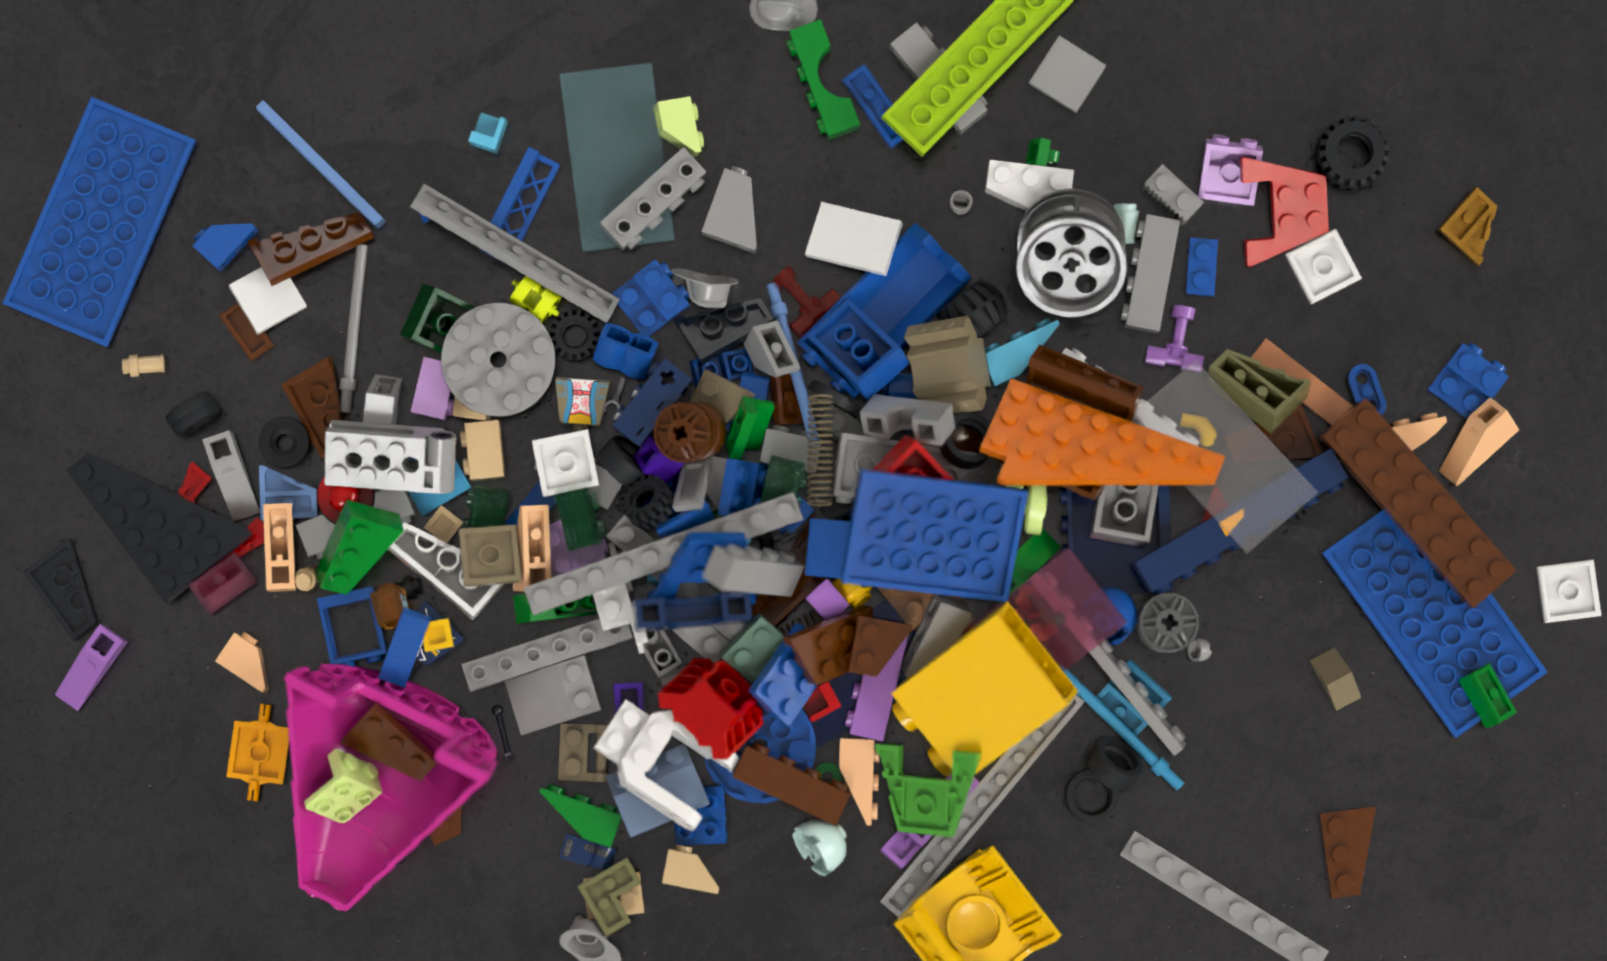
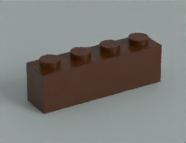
M754 742V745L747 743L733 773V778L836 826L851 794L850 791L846 790L848 785L833 778L831 782L820 778L822 773L811 767L806 766L805 770L795 766L796 761L786 755L780 754L778 758L770 754V748L763 744Z

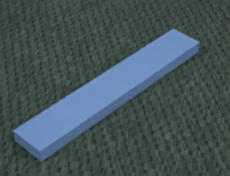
M264 100L256 106V110L376 228H380L386 222Z

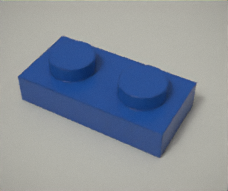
M1189 238L1185 295L1214 296L1218 240Z

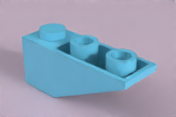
M1046 319L1034 325L1035 331L1025 334L1024 330L1008 337L1010 342L1000 346L997 342L985 348L989 378L993 388L1009 382L1011 378L1016 379L1020 377L1027 368L1030 357L1039 344L1044 345L1060 324L1058 320L1051 323L1050 319Z

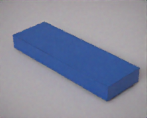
M865 64L844 77L841 82L891 149L904 139L881 119L882 115L893 103Z
M407 608L403 609L381 668L379 679L405 688L431 617Z

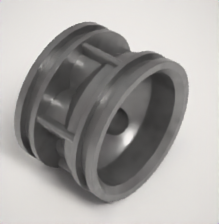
M1074 188L1050 192L1040 197L1027 209L1019 224L1017 235V274L1026 296L1042 310L1064 317L1085 316L1097 312L1108 305L1121 290L1126 276L1125 230L1122 219L1116 209L1103 197L1087 190ZM1070 226H1079L1084 230L1082 238L1078 241H1070L1064 232ZM1047 241L1052 243L1056 250L1051 255H1045L1038 251L1036 246L1040 242ZM1097 246H1103L1109 250L1100 259H1093L1089 255L1090 251ZM1047 272H1058L1062 275L1063 278L1056 277ZM1089 274L1086 277L1078 278L1080 275Z

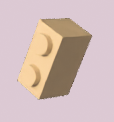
M500 421L464 423L465 430L460 431L462 447H467L468 458L463 459L464 475H469L471 481L506 478Z

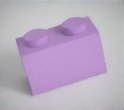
M423 357L410 412L414 415L446 422L447 416L452 417L453 394L445 382L441 361Z

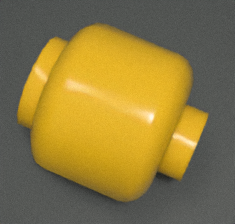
M835 578L831 583L847 601L848 607L852 606L856 609L872 597L870 593L872 586L842 583L839 578Z

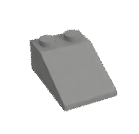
M1105 485L1101 496L1098 495L1095 500L1089 538L1145 548L1150 541L1158 485Z
M585 655L504 681L521 735L602 710Z

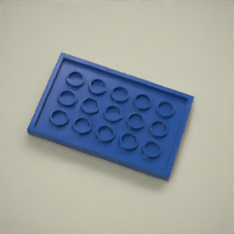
M860 469L840 580L842 583L1007 602L1028 491L1021 488Z

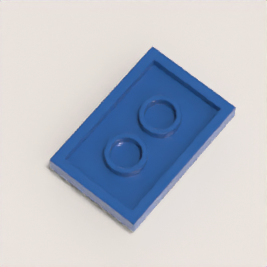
M794 624L787 636L803 630L805 627L801 624ZM783 640L748 691L782 726L789 727L818 685L808 682L803 674L802 667L798 666L794 659L796 654L791 646H787Z

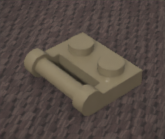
M560 724L558 780L608 782L606 776L610 774H607V757L596 751V773H587L589 733H597L598 742L608 725Z

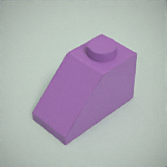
M828 579L806 597V601L824 621L846 613V609L849 606Z

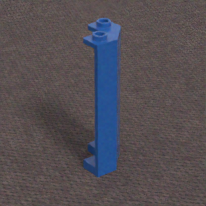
M914 223L897 240L887 275L883 276L866 272L797 342L804 351L801 356L812 367L817 364L832 379L830 385L841 394L846 392L854 399L859 392L848 383L806 335L844 301L850 299L903 349L908 344L904 339L908 326L929 323L972 277L956 259L941 248L930 233Z

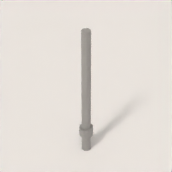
M367 245L356 246L343 378H340L339 390H342L341 410L342 413L347 414L351 413L352 395L356 391L357 384L354 375Z

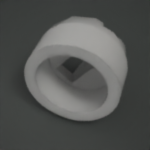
M964 190L954 192L950 198L951 210L958 215H964L970 211L973 203L972 196ZM954 203H955V204H960V205H968V206H967V207L956 206V205H954Z
M1194 639L1187 647L1189 658L1192 661L1207 660L1212 654V651H1210L1211 644L1205 639Z

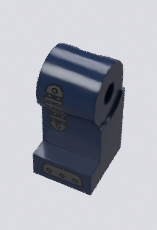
M566 833L559 858L607 870L612 866L616 849Z

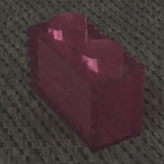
M232 553L231 556H227V560L223 559L222 563L213 566V570L209 569L208 573L199 576V580L195 579L194 583H190L189 587L211 615L257 581L236 553Z

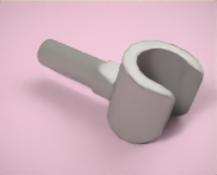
M620 377L612 399L605 404V413L609 403L616 404L617 410L621 407L620 399L627 381L626 378Z

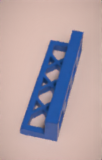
M528 147L490 223L502 230L506 226L507 233L510 235L519 233L517 239L523 241L561 165L540 155L539 151ZM538 161L552 167L547 178L535 180L533 170ZM531 176L533 182L526 184L529 177ZM544 183L541 191L539 192L537 185ZM534 186L538 196L536 201L523 206L520 198L522 191ZM517 201H518L520 207L514 209V207H515V205H516V203H517ZM531 208L528 216H526L525 210ZM522 211L525 220L522 228L510 231L507 222L510 215ZM479 248L480 251L492 256L491 254Z

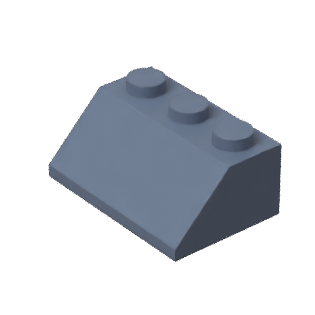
M685 744L660 753L650 770L644 774L646 778L694 810L710 804ZM618 772L606 776L630 837L672 820L622 787L619 782Z

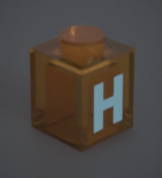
M387 583L377 588L378 591L369 594L378 626L389 630L397 627L403 609H410L405 589L396 584L394 585V583Z

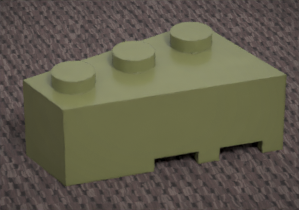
M1227 349L1209 366L1206 385L1272 434L1307 399L1311 380L1294 378L1286 375V371L1277 368V370H1273L1260 365L1261 361Z

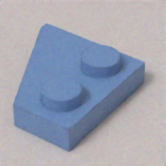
M259 465L260 516L262 521L264 520L263 504L292 503L293 519H310L319 516L317 489L266 466Z

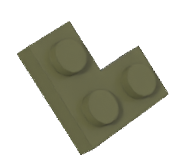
M628 858L578 886L606 937L631 923L617 897L642 882Z

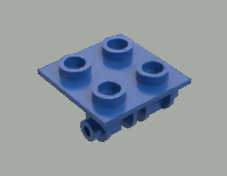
M724 786L703 787L710 804L695 810L701 815L702 820L694 831H690L674 822L675 846L676 844L702 845L727 843Z

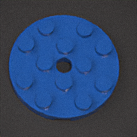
M757 701L756 704L762 709L764 724L735 752L739 759L747 743L751 744L754 739L761 738L766 741L768 748H770V754L778 758L780 754L786 755L796 761L795 766L805 770L806 766L812 768L816 754V737L812 723L805 711L801 709L791 725L786 727L782 726ZM704 758V763L711 778L718 786H724V792L741 801L753 803H769L780 800L733 778L732 776L737 765L732 772H729V769L721 766L711 758L708 760Z

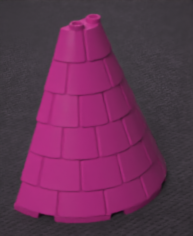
M321 664L318 671H310V668L307 666L288 672L284 679L286 681L289 709L286 711L293 773L291 788L294 807L293 822L297 851L298 886L305 890L309 896L320 898L330 903L337 910L348 911L377 881L392 870L397 862L412 851L424 837L440 825L450 813L466 801L476 789L492 776L497 761H494L497 750L489 734L474 718H462L458 715L460 707L419 684L408 680L405 688L379 679V671L342 664ZM376 702L436 754L434 760L438 761V763L421 781L340 743ZM334 749L373 764L378 770V778L383 791L381 795L345 823H338L306 809L304 803L305 800L334 778L328 754Z

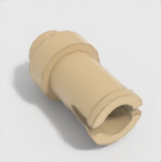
M138 354L129 355V358L122 359L123 374H130V377H139L142 373H164V355L138 357Z
M310 565L295 573V586L299 590L309 591L314 588L318 582L317 566Z

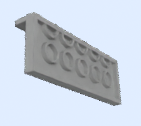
M840 433L833 489L829 490V493L836 497V502L853 504L860 469L872 470L899 441ZM922 445L954 480L1004 486L997 484L998 476L1004 465L998 460L989 457L977 468L970 470L960 469L950 464L944 458L940 447ZM961 451V452H963V453H965V454H967V455H977V454H978V453H974V452Z

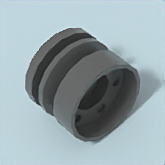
M1162 593L1150 598L1140 607L1138 612L1136 631L1140 641L1147 648L1158 653H1173L1186 648L1195 639L1199 629V616L1194 605L1186 597L1176 593ZM1168 615L1171 616V621L1175 622V626L1170 627L1169 631L1165 630L1166 625L1161 624V620L1166 619Z

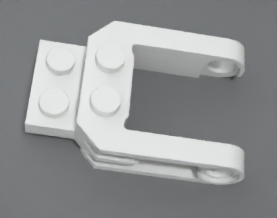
M625 700L594 746V749L617 764L619 782L622 787L680 826L694 831L702 820L701 815L646 778L644 774L650 770L671 738V735L707 760L711 758L721 766L729 769V772L733 771L740 760L739 757L734 753L728 760L713 759L710 746H698V740L679 722H673L672 710L653 713L649 716Z

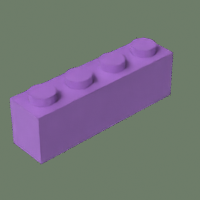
M908 636L877 677L862 675L860 683H854L851 696L852 699H856L854 710L848 709L845 726L849 727V734L883 741L893 701L891 693L896 688Z

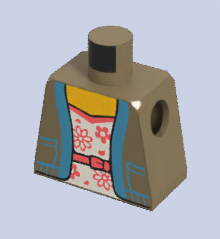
M556 377L555 383L560 424L572 426L571 433L589 430V427H601L604 408L611 387L610 381Z

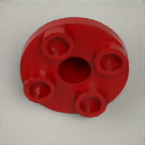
M325 477L319 484L317 491L318 505L323 514L336 523L346 500L373 506L374 489L325 485Z

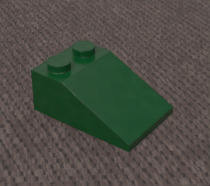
M422 284L400 335L442 355L443 343L450 328L462 315L476 307L436 287Z

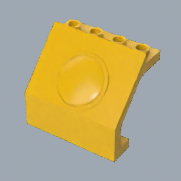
M994 846L983 851L979 849L918 896L894 923L922 961H1022L1032 952L1056 942L1061 936V933Z

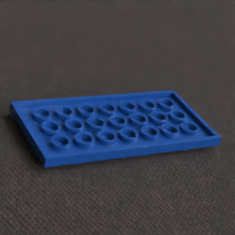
M91 97L2 304L108 348L196 140Z
M1383 510L1321 553L1454 738H1457L1481 720L1460 684V678L1490 663L1509 699H1511L1547 673L1545 667L1492 594L1488 595L1475 608L1467 607Z

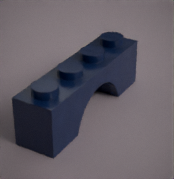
M725 592L683 599L635 600L632 604L635 633L749 623L752 620L750 593Z

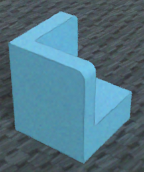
M481 113L475 131H471L468 142L471 146L497 154L508 123L507 119L504 117L499 119Z

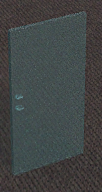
M652 63L559 74L582 252L619 248L599 226L600 222L665 164L662 139L658 134L653 110L657 101ZM670 209L661 215L664 220L651 231L648 227L640 234L643 239L637 245L675 241Z

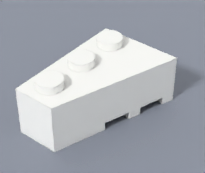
M989 160L985 192L1027 211L1036 200L1050 192L1072 189L1074 170Z

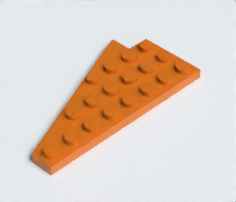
M1012 378L980 446V453L1005 461L997 479V484L1215 485L1225 460V456Z

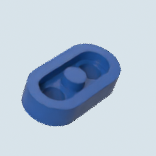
M1366 364L1353 367L1348 373L1347 382L1354 403L1356 404L1360 399L1365 398L1368 401H1373L1375 409L1382 416L1386 410V401L1375 370ZM1358 374H1363L1366 377L1365 384L1357 382Z

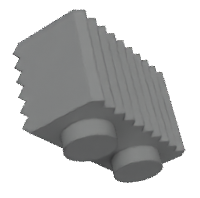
M1163 164L1143 185V191L1147 190V194H1151V198H1155V202H1159V206H1163L1164 210L1168 209V213H1172V217L1180 220V225H1184L1204 203Z

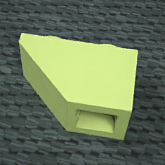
M691 97L657 102L653 110L658 134L680 150L684 147L693 157L697 156L701 152V148L704 147L702 132L697 131L695 120H698V110L696 104H692Z

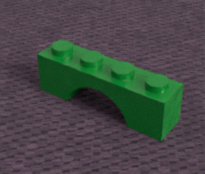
M821 19L790 30V39L786 40L791 56L797 55L800 65L796 66L800 81H806L810 91L806 92L809 105L811 108L816 107L820 116L815 119L820 134L826 133L828 140L859 129L860 122L851 98L838 97L831 94L823 87L819 80V64L822 58L831 50V45Z

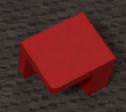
M828 681L819 684L803 706L811 722L842 707Z

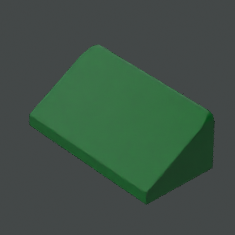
M1490 663L1459 679L1485 728L1493 727L1517 713Z

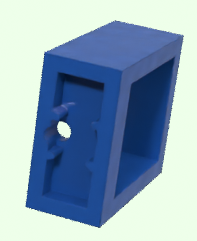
M371 586L353 590L347 595L339 593L317 598L330 664L356 666L355 661L366 659L367 664L384 660L383 655H386L389 649L375 587ZM369 600L379 648L339 657L329 609Z

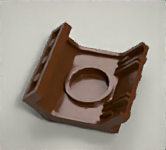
M1039 344L1029 360L1028 367H1030L1025 382L1026 384L1133 422L1144 386ZM994 458V459L998 460V461H999L1000 463H1002V464L1005 463V461H1002V460H999V459H997V458ZM1055 485L1096 500L1098 495L1101 496L1105 485Z

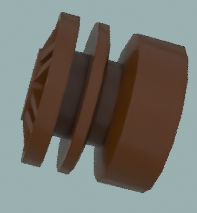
M702 401L683 402L668 406L662 410L656 419L654 427L655 443L660 452L668 459L680 463L711 458L724 445L727 433L725 419L720 411L710 403Z

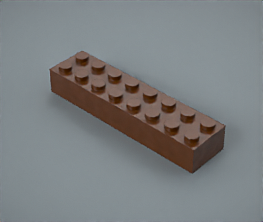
M1366 398L1360 399L1318 436L1329 449L1333 450L1337 459L1467 607L1475 608L1517 571Z

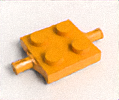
M260 704L258 721L243 722L234 720L226 777L242 779L249 783L246 800H252L253 798V801H259L260 784H284L290 747L288 727L277 726L269 722L272 705Z

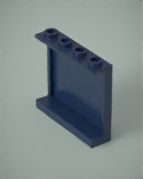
M1158 485L1150 541L1145 548L1089 538L1095 500L1082 497L1078 493L1064 487L1060 488L1061 504H1066V516H1061L1062 533H1067V544H1062V560L1068 561V572H1063V589H1068L1069 595H1091L1096 590L1106 587H1115L1127 594L1149 593L1132 563L1171 541L1169 485ZM1171 587L1163 593L1173 592V587Z

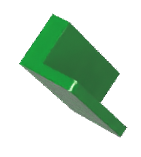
M742 396L726 439L730 459L741 460L744 449L759 450L775 407L774 402Z

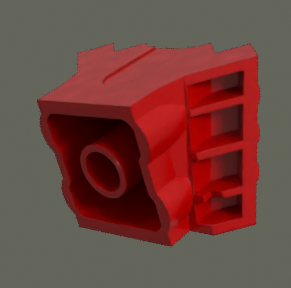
M695 657L658 692L660 708L672 709L673 722H679L698 740V746H710L713 759L728 760L764 724L762 709L756 704L757 700L748 691L751 685L725 660L714 663L709 658Z

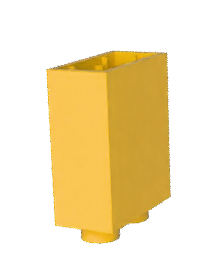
M1007 601L910 677H906L891 694L897 700L892 705V709L898 721L911 732L919 728L932 745L927 750L932 764L941 774L948 777L952 774L953 751L981 752L976 774L1067 707L1078 690Z

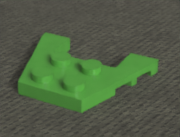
M890 743L875 744L877 755L880 754L884 768L882 775L887 779L891 795L888 797L897 830L900 832L945 837L954 836L981 758V752L953 751L951 780L903 774V745Z

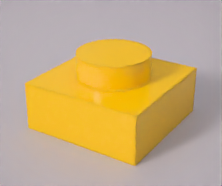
M449 618L429 622L423 638L425 652L454 647Z

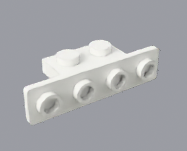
M613 542L608 543L611 556L622 553L621 549H615ZM631 581L594 593L593 597L603 631L631 623L639 654L645 653L643 644L648 642L646 633H635L632 605L634 601H630L628 592L633 591Z

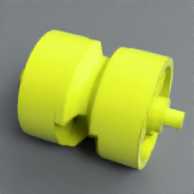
M525 276L519 282L515 279L511 284L515 288L509 302L515 306L527 309L542 324L552 314L558 317L560 312L556 309L562 296L545 288L528 276Z

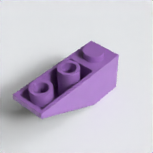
M100 624L82 648L55 695L79 711L128 641L106 625Z

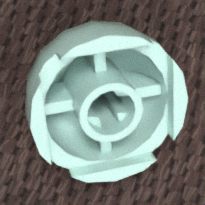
M811 818L793 829L795 830L793 839L798 851L804 860L809 856L814 863L811 868L816 873L826 876L842 863L846 856V833L839 824L835 826L820 818Z

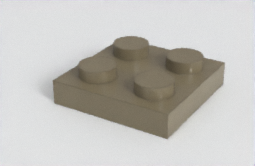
M516 525L459 529L464 587L521 583Z

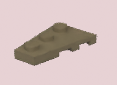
M705 369L690 402L702 401L710 403L720 411L727 425L730 420L734 419L742 396L754 398L756 394Z

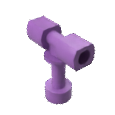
M1173 305L1171 317L1177 319L1172 344L1166 343L1165 348L1148 345L1145 364L1164 367L1165 364L1180 366L1182 371L1201 374L1204 356L1187 353L1188 347L1183 346L1187 321L1194 320L1196 309L1188 306Z

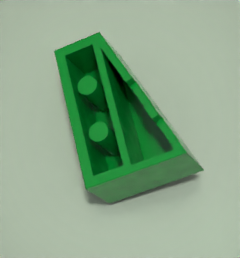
M346 500L316 569L320 588L347 595L404 532L400 515Z

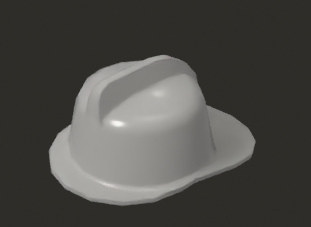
M751 0L750 13L754 22L768 30L790 31L812 23L818 11L816 0Z
M679 268L671 270L676 276L686 279L688 294L691 300L698 306L707 308L725 307L731 285L739 282L738 279L728 276L708 275Z
M578 915L575 917L570 929L560 936L559 942L561 946L579 961H621L620 952L607 940L606 935L596 920L586 919Z

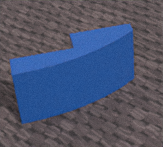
M746 348L724 352L703 365L698 359L689 361L695 389L705 369L730 381L741 379L742 373L754 374L752 362Z

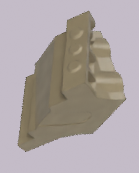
M962 316L908 326L904 339L910 346L907 358L912 369V391L919 400L952 404L953 415L983 410L987 400L985 389L991 387L984 340L983 338H977L970 318Z

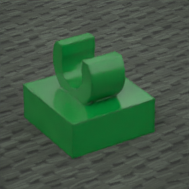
M1030 139L1025 164L1046 167L1047 163H1058L1060 152L1049 149L1051 143L1049 139Z

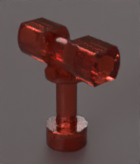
M787 266L773 279V282L780 289L785 286L802 305L799 308L801 315L789 324V327L801 339L815 325L814 322L826 313L841 297L831 288L819 299L816 295L810 298L793 279L797 275L790 266Z

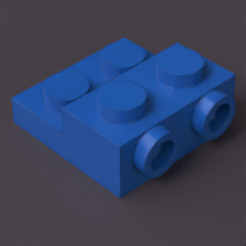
M655 259L611 294L619 299L617 304L638 332L648 337L690 307V304L687 302L690 298L688 292L682 284L677 287L670 279L674 274L664 261L659 264Z
M1464 343L1459 345L1427 389L1428 392L1466 420L1490 397L1493 399L1509 377L1504 373L1506 368L1494 359L1491 362L1481 356L1484 352L1473 343H1469L1468 346Z
M727 458L718 515L726 516L766 502L764 494L765 488L770 482L769 465Z

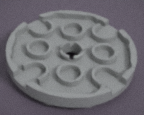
M507 303L484 304L466 312L450 328L442 348V372L451 393L468 409L488 416H511L534 405L546 392L555 369L554 346L544 325L527 310ZM495 352H501L506 356V364L501 368L494 367L490 362V357Z

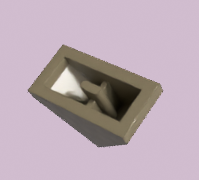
M1335 647L1309 660L1336 711L1361 698L1352 671Z

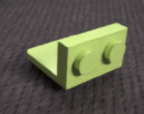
M334 749L328 754L334 778L311 795L304 803L306 809L338 823H345L381 795L383 791L378 778V770L373 764Z

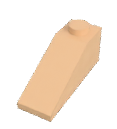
M292 503L263 504L267 591H297L295 586L296 565Z
M549 505L520 506L517 540L521 583H513V591L525 592L524 587L551 578Z

